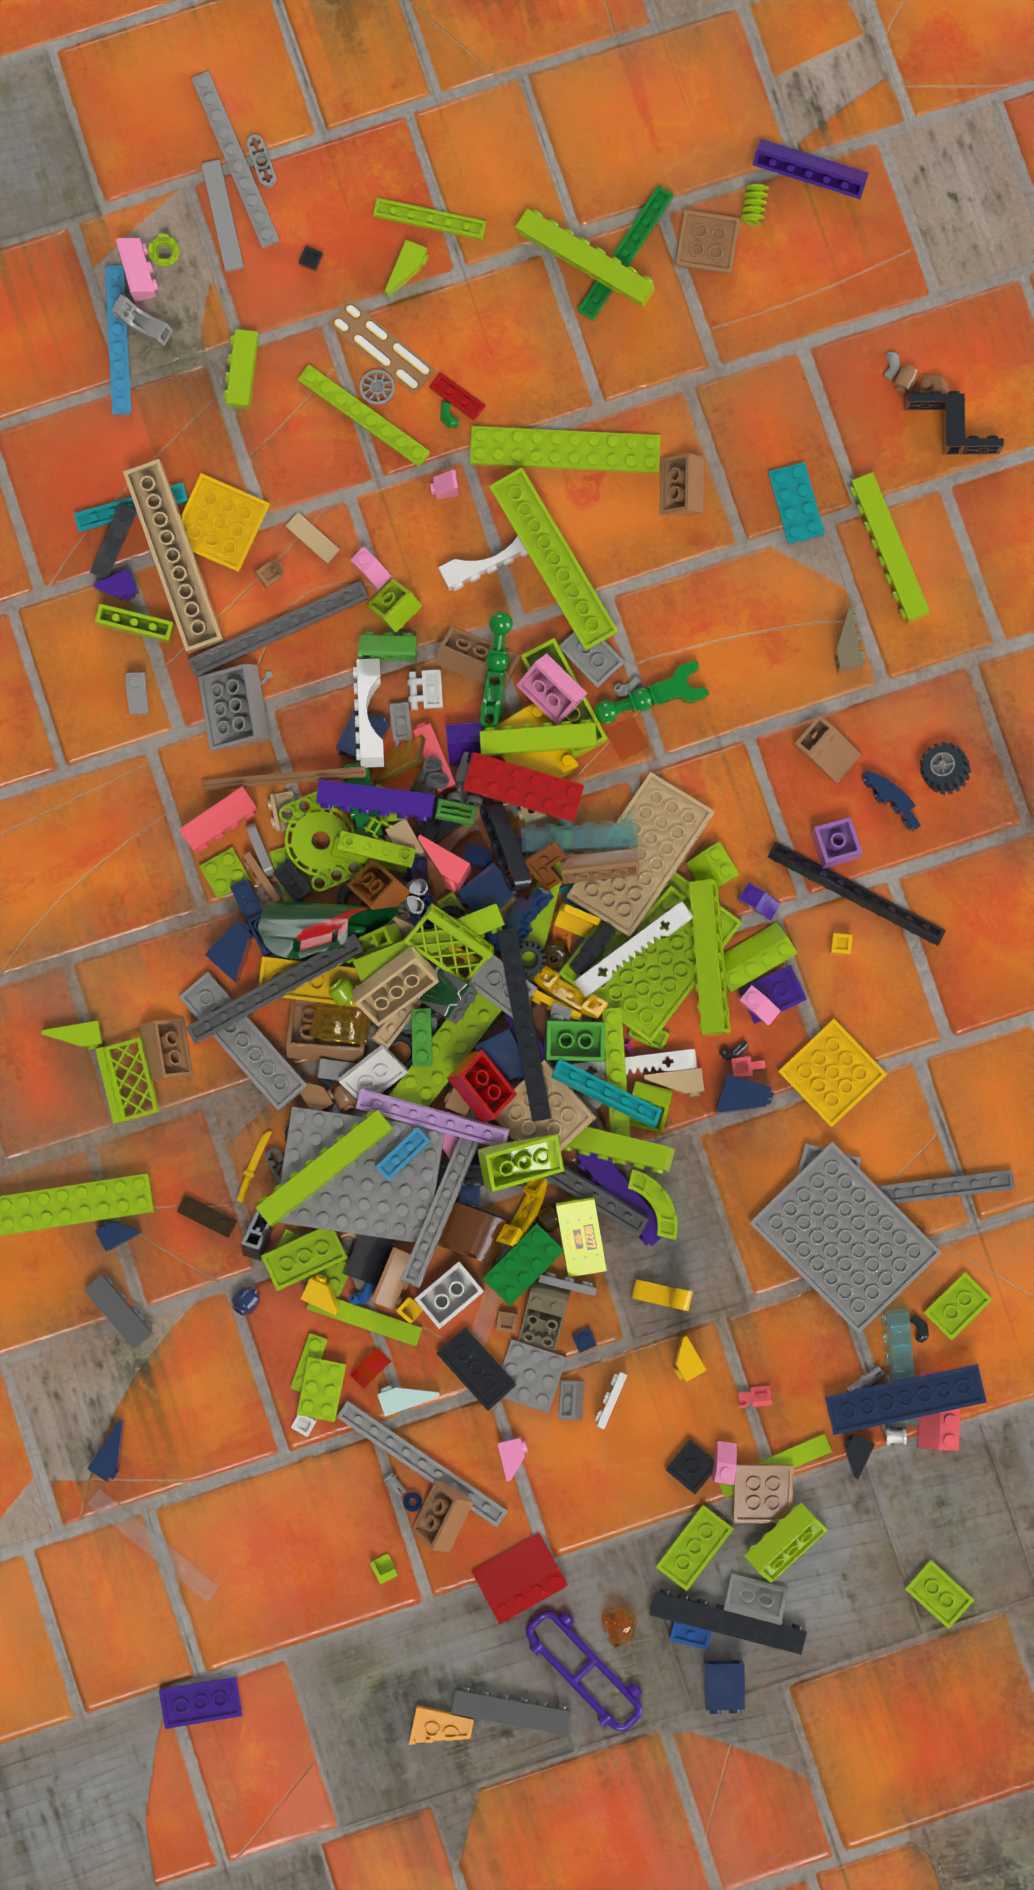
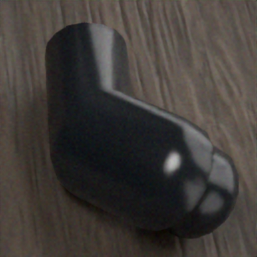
M742 1040L731 1051L728 1047H724L719 1051V1054L723 1057L722 1059L729 1060L740 1056L749 1046Z

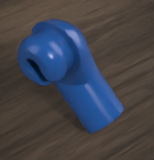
M366 1282L363 1291L350 1295V1303L358 1306L368 1302L375 1285Z

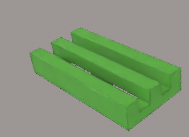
M438 799L435 819L473 826L476 806ZM441 806H447V807H452V808L467 810V811H471V813L462 812V811H460V810H455V809L452 810V809L442 808Z

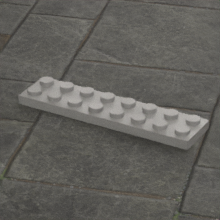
M209 972L205 973L179 996L198 1020L233 1001ZM248 1017L213 1035L278 1111H281L308 1087Z

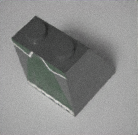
M436 966L435 970L439 982L419 996L417 1000L427 1008H431L432 1012L457 1025L459 1020L463 1018L469 1005L475 1000L478 992L468 984Z

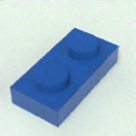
M674 1622L669 1641L708 1650L712 1631Z

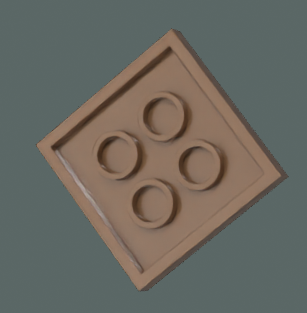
M684 210L675 266L731 275L740 218Z
M737 1464L734 1480L733 1523H777L785 1518L792 1510L793 1464Z

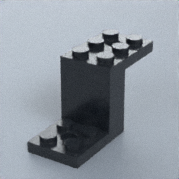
M912 391L910 394H907L904 401V410H942V455L1000 454L1004 446V438L992 435L987 438L969 436L965 439V393L949 391L948 394H941L940 391H930L929 394H922L921 391Z

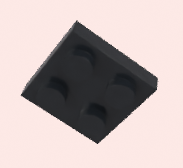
M443 793L435 797L432 820L427 819V822L416 821V818L412 817L423 836L435 844L463 826L460 823L435 819L438 799L447 800ZM441 806L442 808H447V809H452V810H453L452 807Z
M689 1439L665 1470L693 1494H696L712 1475L714 1459Z

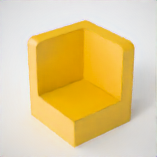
M833 933L830 955L850 956L853 935Z
M409 1296L396 1311L407 1322L412 1324L423 1312V1309Z

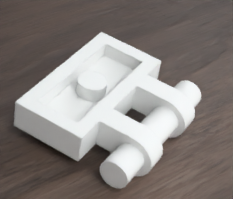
M441 669L422 671V678L416 679V672H409L407 686L410 688L408 703L411 704V710H418L419 702H424V710L443 708ZM418 685H423V695L418 696Z

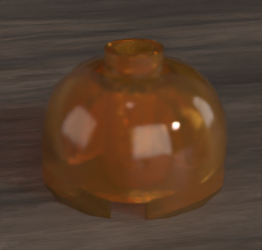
M616 1606L604 1609V1612L601 1614V1622L604 1633L607 1631L610 1638H607L609 1643L613 1647L628 1643L633 1638L635 1626H637L635 1616L631 1615L623 1607Z

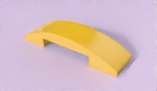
M547 966L533 978L535 983L551 997L583 1015L598 1018L608 1006L606 1001L594 994L585 998L580 990L561 980L560 974Z
M543 1177L527 1182V1186L523 1188L526 1195L511 1224H504L496 1239L497 1242L513 1246L527 1233L541 1208L547 1187L546 1178Z

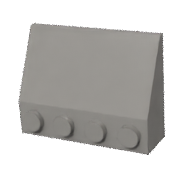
M242 664L198 677L210 751L270 740L257 665Z

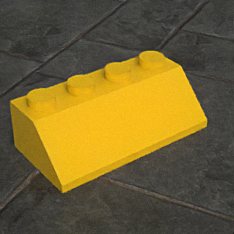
M683 1335L680 1338L674 1361L676 1368L673 1370L679 1380L683 1379L685 1382H688L705 1372L706 1368L688 1337Z

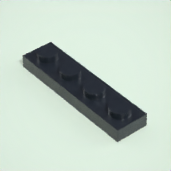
M119 503L90 570L91 574L103 579L109 577L137 510Z

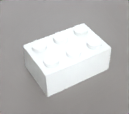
M458 1262L416 1297L415 1301L435 1325L441 1329L479 1297L484 1290L464 1266Z

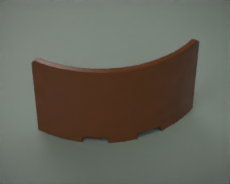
M455 1202L437 1245L494 1265L502 1244L497 1242L496 1239L504 1224L509 1225V1222Z

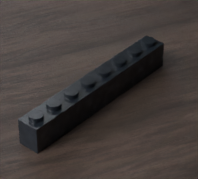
M661 1588L659 1592H654L649 1612L651 1616L802 1655L807 1631L803 1630L804 1626L795 1623H792V1626L784 1625L785 1621L783 1620L781 1625L725 1611L723 1604L717 1603L716 1606L708 1605L709 1601L699 1598L697 1601L689 1600L690 1596L680 1593L678 1596L670 1595L671 1591Z

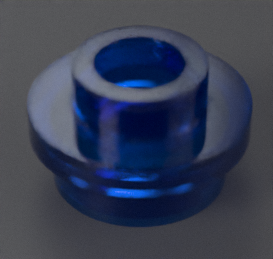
M410 1492L405 1495L403 1505L406 1510L415 1512L421 1508L422 1498L418 1493ZM411 1498L416 1499V1505H410L409 1500Z

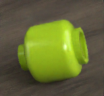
M339 977L329 985V996L338 1006H350L354 1003L352 990L356 987L349 979H341Z

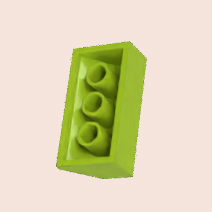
M777 922L724 953L726 986L730 994L797 955L794 946Z
M800 1503L793 1507L785 1518L779 1520L776 1527L770 1532L765 1533L761 1541L750 1547L748 1553L744 1556L758 1573L772 1583L823 1536L828 1529L803 1503Z

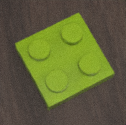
M233 848L226 850L199 866L218 900L232 892L230 886L246 878L251 882L249 875Z

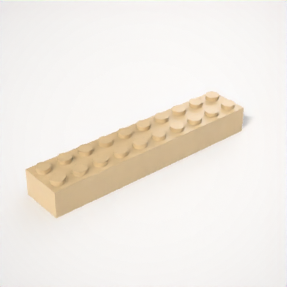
M157 459L123 471L186 652L192 653L223 642L224 638L162 462Z

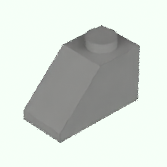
M145 672L126 673L129 714H149L147 675Z

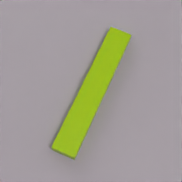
M382 198L376 199L373 212L374 218L480 241L484 239L487 221Z
M339 1299L337 1301L340 1310L336 1316L308 1303V1310L413 1346H417L423 1329Z
M822 1434L755 1464H793L794 1468L829 1454L832 1450L825 1434ZM719 1483L725 1498L734 1495V1485Z

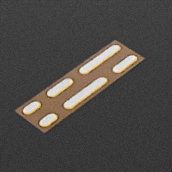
M350 299L328 323L414 395L435 371L431 365Z

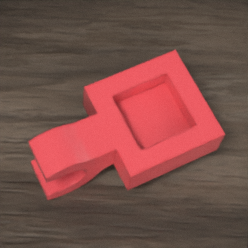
M751 1056L731 1059L733 1076L735 1077L753 1076L752 1070L766 1069L765 1060L751 1062Z
M770 1385L750 1388L751 1392L737 1393L739 1408H745L751 1403L753 1407L772 1405Z

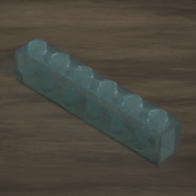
M621 820V823L614 824L613 821H602V824L595 825L594 822H583V825L576 826L575 823H563V826L557 827L556 824H544V827L525 825V828H521L523 854L535 853L554 840L564 852L622 849L628 846L638 848L637 822L633 823V820Z
M909 1309L884 1310V1314L881 1315L882 1326L886 1328V1334H883L884 1346L887 1345L888 1353H885V1364L889 1365L890 1372L886 1373L887 1383L914 1378L915 1371ZM919 1417L894 1422V1427L919 1426Z

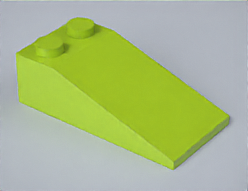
M557 1134L496 1144L478 1149L484 1186L492 1192L564 1171Z

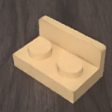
M293 791L278 794L271 793L270 799H267L269 811L273 810L274 815L271 818L272 828L276 829L278 833L286 832L288 824L279 820L278 812L284 805L295 801ZM284 809L282 817L290 819L292 818V812L289 809Z

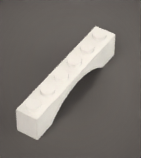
M517 536L511 545L493 557L478 561L454 559L438 567L448 590L453 589L457 591L464 587V583L468 581L471 583L481 578L480 575L486 572L491 574L498 570V566L502 564L505 566L515 561L514 558L520 555L525 557L528 553Z
M380 658L357 659V667H353V676L357 678V683H354V695L358 694V699H354L355 711H359V716H355V727H359V732H356V744H360V749H356L357 760H361V767H384L383 740L371 727L367 716L370 699L381 685Z

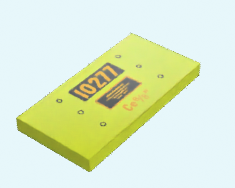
M594 1197L556 1203L568 1277L607 1271Z

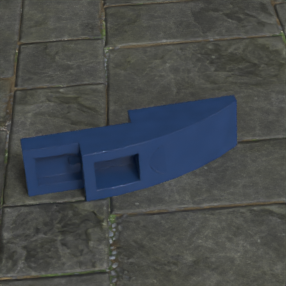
M867 770L863 772L862 776L864 778L862 781L867 788L871 787L875 792L873 796L879 804L883 803L885 806L891 802L892 810L895 814L901 815L904 819L902 823L907 830L911 829L914 832L920 828V823L911 812L916 805L898 786L876 773Z
M414 856L412 868L407 867L408 876H404L403 880L410 882L413 879L420 878L424 879L428 885L427 857ZM428 890L423 895H408L418 897L424 903V909L421 913L412 914L409 912L413 926L427 912V908L431 903L433 904V894H428ZM427 919L423 923L424 930L433 929L434 923Z
M246 878L230 886V889L262 954L265 955L271 951L266 947L258 931L262 908Z
M539 887L530 898L522 896L505 921L506 925L502 929L516 927L519 942H522L533 930L530 923L536 919L537 915L554 898L553 894ZM497 940L495 950L501 953L499 940Z

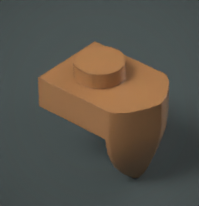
M923 375L919 391L922 394H929L930 391H940L941 394H948L950 389L943 377L939 375Z
M271 560L254 574L266 589L283 576L284 568L281 562Z

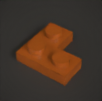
M555 840L524 859L529 871L545 890L548 891L562 882V876L553 865L566 857V853Z

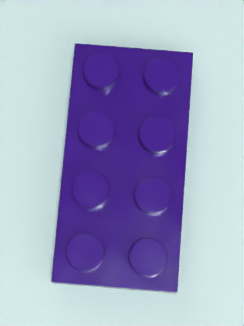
M237 1676L159 1689L165 1729L243 1716Z

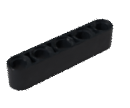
M497 801L482 804L480 806V815L507 888L510 891L529 888L531 886V877L503 803Z

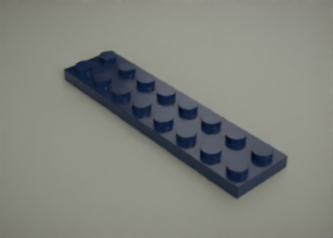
M978 1364L825 1397L833 1435L987 1403Z

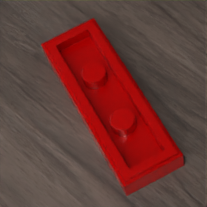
M441 372L429 386L430 390L474 422L486 407L485 404Z

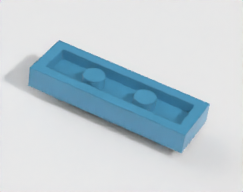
M417 1127L375 1168L390 1182L431 1140Z

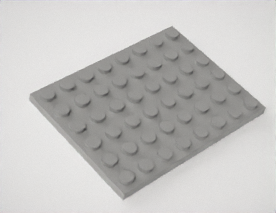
M292 1107L280 1184L284 1185L289 1181L288 1177L295 1171H302L305 1168L303 1165L310 1159H317L320 1156L319 1152L325 1147H332L335 1144L334 1140L340 1135H347L350 1132L349 1128L358 1122L360 1124L366 1119L360 1116ZM388 1121L394 1129L391 1133L278 1223L416 1243L436 1195L445 1133L414 1124ZM418 1127L431 1142L389 1182L375 1167Z
M833 1142L749 1222L858 1334L942 1253Z

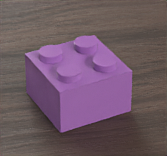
M851 817L814 827L811 835L823 869L859 859L862 855Z

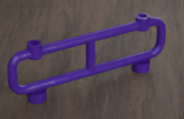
M549 1610L539 1613L530 1621L526 1628V1637L532 1644L529 1647L532 1652L537 1656L540 1653L599 1714L597 1720L604 1727L609 1725L615 1731L620 1732L631 1728L642 1715V1704L638 1700L643 1694L641 1689L634 1682L626 1687L570 1628L575 1623V1620L565 1610L559 1616ZM545 1618L551 1619L588 1657L589 1661L574 1676L535 1637L534 1629ZM594 1666L635 1707L633 1715L624 1723H617L579 1683Z

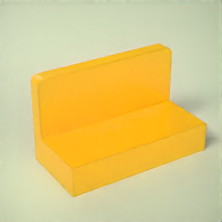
M561 903L553 924L586 938L592 931L593 926H598L601 918Z

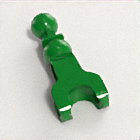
M504 611L493 613L489 619V627L494 633L493 646L488 648L485 658L488 676L485 681L480 718L481 724L485 728L496 727L505 712V672L509 665V656L507 654L509 648L504 646L505 635L511 631L513 621L511 616ZM493 675L499 677V683L492 680ZM486 717H487L488 719H490V720H493L494 722H493V723L487 722Z
M692 661L678 666L672 678L648 686L647 689L637 688L632 694L628 693V699L616 703L609 700L600 701L595 706L594 714L600 723L609 724L615 721L619 713L631 709L634 714L636 711H647L652 706L654 707L676 699L692 704L707 698L710 694L705 687L694 689L688 684L687 677L699 669V663Z

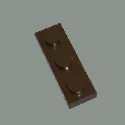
M187 1195L184 1196L177 1210L178 1213L229 1238L237 1223V1220Z

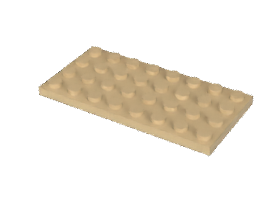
M650 772L596 852H603L604 849L622 850L623 847L628 846L633 847V849L637 848L640 875L578 882L574 884L566 898L590 914L601 918L600 920L609 923L616 930L631 939L715 814V811Z

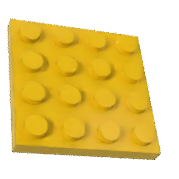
M201 473L181 515L194 554L239 573L270 507V503Z
M835 1019L778 1071L830 1127H833L887 1075Z

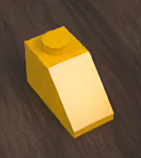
M312 1275L301 1300L336 1316L340 1307L331 1283L324 1276Z

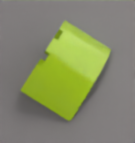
M632 1169L628 1189L638 1192L652 1205L658 1223L657 1236L675 1241L677 1237V1216L669 1195L653 1178Z

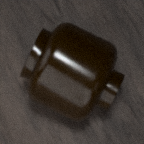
M554 940L545 946V964L550 968H560L565 964L569 954L565 943Z
M553 1203L540 1209L538 1219L536 1220L537 1224L548 1232H553L560 1227L556 1204Z

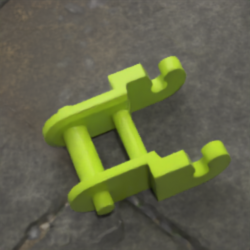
M370 816L369 824L367 827H363L365 832L369 831L375 839L384 841L376 835L377 830L383 824L391 829L393 826L383 820L381 822L376 820L375 816ZM374 822L378 823L374 831L370 830Z

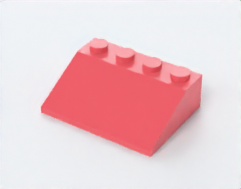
M419 835V843L425 855L445 883V887L454 893L456 890L462 889L472 873L470 863Z

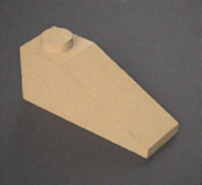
M702 1068L644 1075V1080L682 1094H689V1097L701 1096V1092H704Z

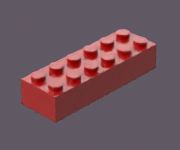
M472 752L461 790L574 822L585 785Z

